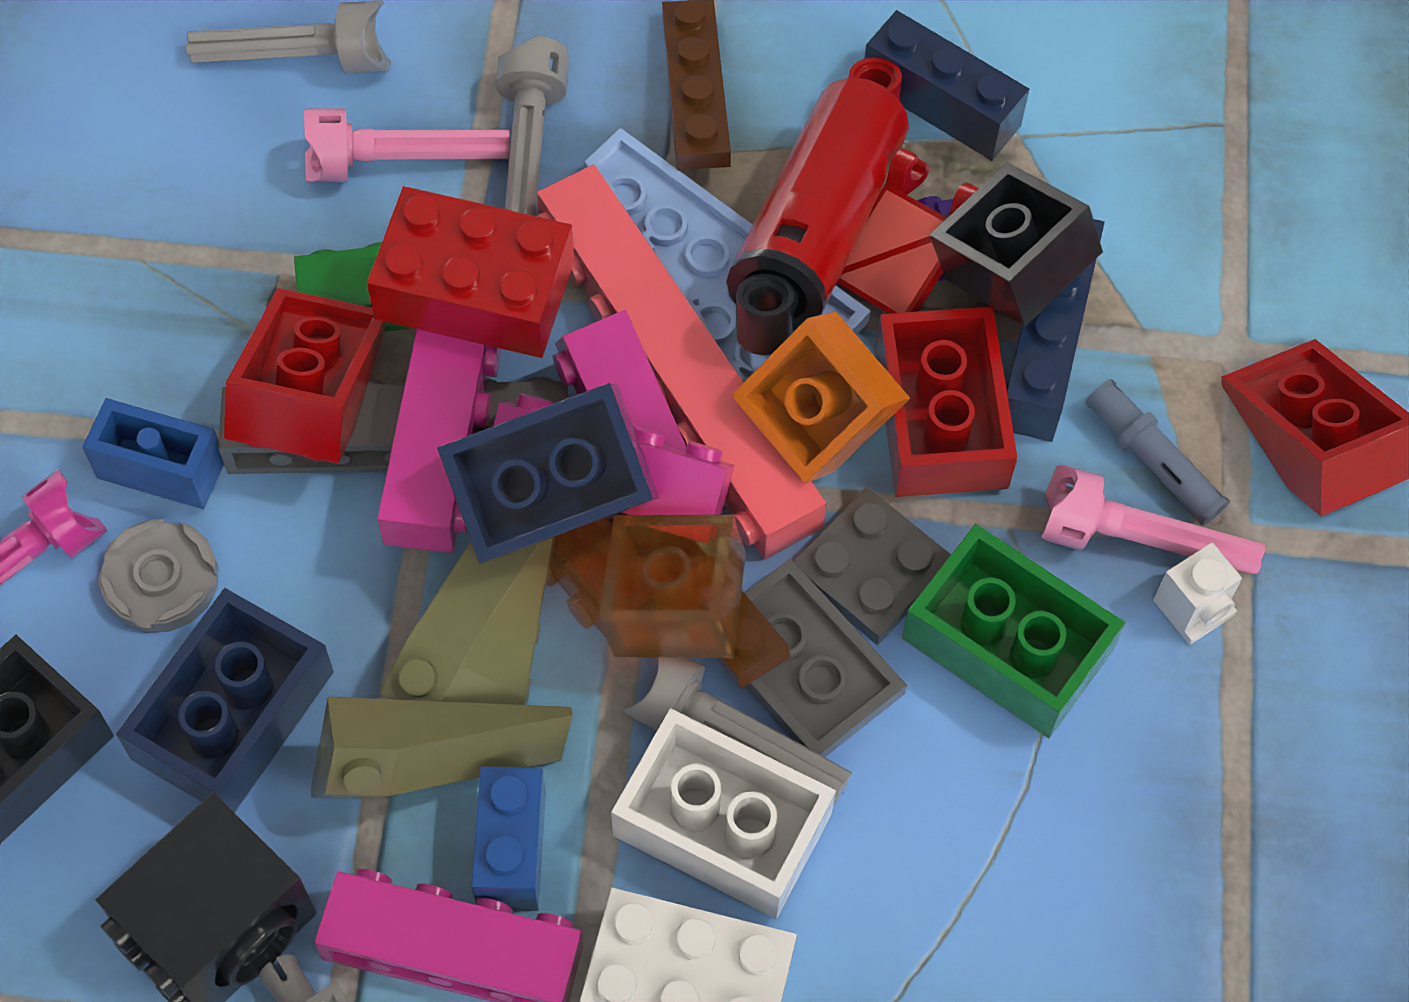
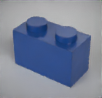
M105 398L82 446L97 479L203 510L224 466L218 449L219 441L213 428L109 398Z
M480 767L471 886L475 903L479 898H487L505 903L513 910L539 911L546 801L543 768Z

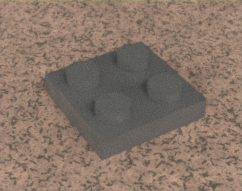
M866 487L797 556L794 563L854 627L878 646L907 615L908 609L951 554Z

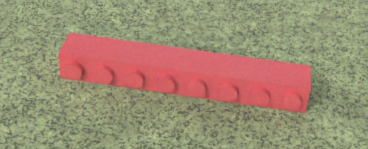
M595 164L537 191L538 217L572 224L574 264L568 280L574 287L582 285L590 297L588 298V305L596 322L623 310L627 311L686 448L688 442H694L723 451L720 461L735 465L725 502L733 512L731 516L732 523L742 542L746 546L754 544L763 559L766 560L823 529L826 511L825 500L812 481L808 483L802 481L731 396L744 382Z

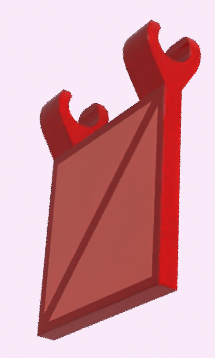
M907 149L898 150L892 158L886 183L879 193L837 282L888 314L918 312L943 274L929 234L948 217L908 196L927 178L929 166L926 162L920 160L915 153ZM970 183L962 184L954 195L949 216L979 188Z

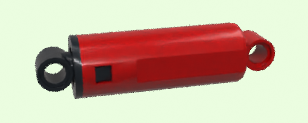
M865 58L854 63L849 70L848 78L832 82L821 92L730 268L726 283L729 296L736 304L735 335L738 343L745 350L753 354H773L807 318L822 315L883 188L891 160L904 144L909 131L907 112L900 102L902 73L897 65L884 58Z

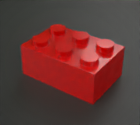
M403 186L367 281L374 319L543 358L574 264L572 224Z
M993 307L880 314L875 344L876 359L910 397L885 422L895 497L1009 489L1017 462V451Z

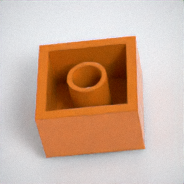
M836 311L807 318L731 395L804 483L834 473L910 399Z

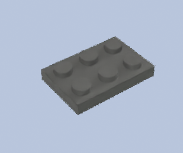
M791 558L745 592L748 598L788 644L790 653L789 659L745 687L792 740L826 757L905 694L907 684Z

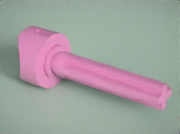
M346 108L304 109L305 139L311 144L305 152V179L308 182H348V167H353V159L358 161L509 159L510 157L509 130L357 129L352 131V124L347 123Z
M1059 465L1055 468L1045 494L1051 513L1040 537L1043 540L1082 551L1090 537L1094 535L1095 531H1098L1107 536L1123 538L1188 557L1213 542L1235 570L1253 575L1258 574L1261 568V559L1265 553V544L1125 506V504L1115 501H1104V477L1102 475L1066 465ZM1067 483L1073 485L1074 488L1067 486Z

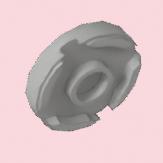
M164 519L147 520L127 528L109 544L103 556L105 561L101 567V573L99 571L98 584L110 612L123 624L146 633L170 632L192 623L209 607L218 588L219 567L208 540L194 527L179 522L180 525L165 523Z

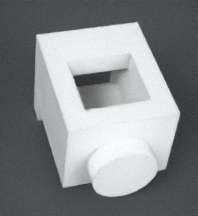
M1212 542L1166 571L1153 601L1185 641L1191 645L1236 615L1237 610L1234 608L1235 603L1232 597L1242 577Z

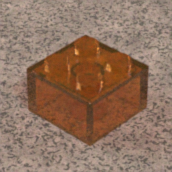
M733 514L614 515L598 619L614 657L734 658L746 551Z

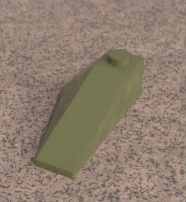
M556 537L480 564L472 542H470L407 638L379 693L395 700L526 705L531 686V679L529 677L535 644H538L541 627L539 617L544 588L548 584Z
M328 697L311 784V798L373 800L479 778L481 766L527 768L561 761L573 716L571 707Z

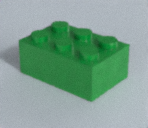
M975 523L908 609L902 639L1041 734L1050 738L1113 652L1126 622Z

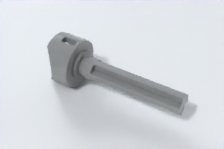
M383 0L340 2L337 7L335 24L322 23L187 32L188 43L186 44V53L190 55L191 63L337 54L342 69L346 74L387 72L391 66V60L383 52L376 34V16L380 7L385 4Z
M537 35L499 56L496 77V90L509 101L514 102L505 209L536 216L546 105L561 101L566 96L569 70V54L566 46L557 40ZM550 59H553L552 67H551V70H550V69H549Z
M661 644L657 647L658 673L653 687L643 700L632 707L624 709V713L628 717L657 731L671 708L836 790L834 805L837 803L840 795L843 794L848 785L847 782L852 775L851 771L709 693L702 692L701 681L705 671L704 665L684 656L666 644Z

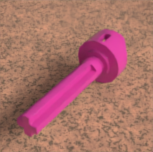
M59 469L21 496L31 509L27 512L31 520L22 523L0 540V585L46 551L50 544L56 549L61 547L73 558L108 531L99 518L88 517L68 507L66 494L67 480Z

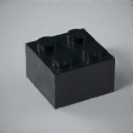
M1008 162L929 234L946 280L1024 326L1103 253L1089 205Z

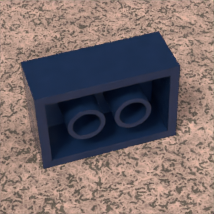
M607 383L437 447L479 564L492 561L659 499L619 387L613 383Z
M224 587L116 735L129 758L135 763L201 802L214 792L235 813L334 673L326 646Z

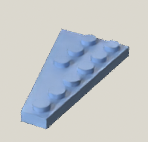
M620 128L585 161V168L595 164L742 381L745 382L771 356L753 354L745 350L738 343L735 335L736 304L729 296L726 283L730 268L753 224ZM835 286L822 315L836 311L857 335L869 323L871 311Z

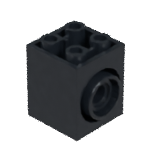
M214 792L95 899L108 917L100 927L113 940L115 947L138 971L149 963L143 971L168 1002H225L242 985L257 978L266 964L269 962L273 964L277 960L276 958L281 956L289 946L295 934L317 914L300 877Z

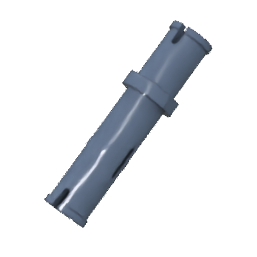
M1109 379L1101 384L1088 397L1085 404L1092 408L1119 437L1117 444L1126 452L1132 450L1160 479L1162 484L1199 520L1198 522L1202 526L1210 523L1228 506L1230 500L1224 497L1156 427L1158 419L1151 412L1144 414L1116 385L1113 379Z

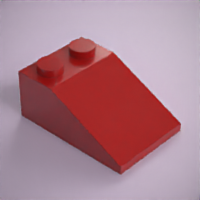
M277 288L226 380L224 439L245 443L255 448H268L301 455L311 460H324L339 464L355 429L387 322L374 319L371 307Z
M1313 339L1221 376L1223 389L1286 487L1320 517L1409 479V412L1318 340Z

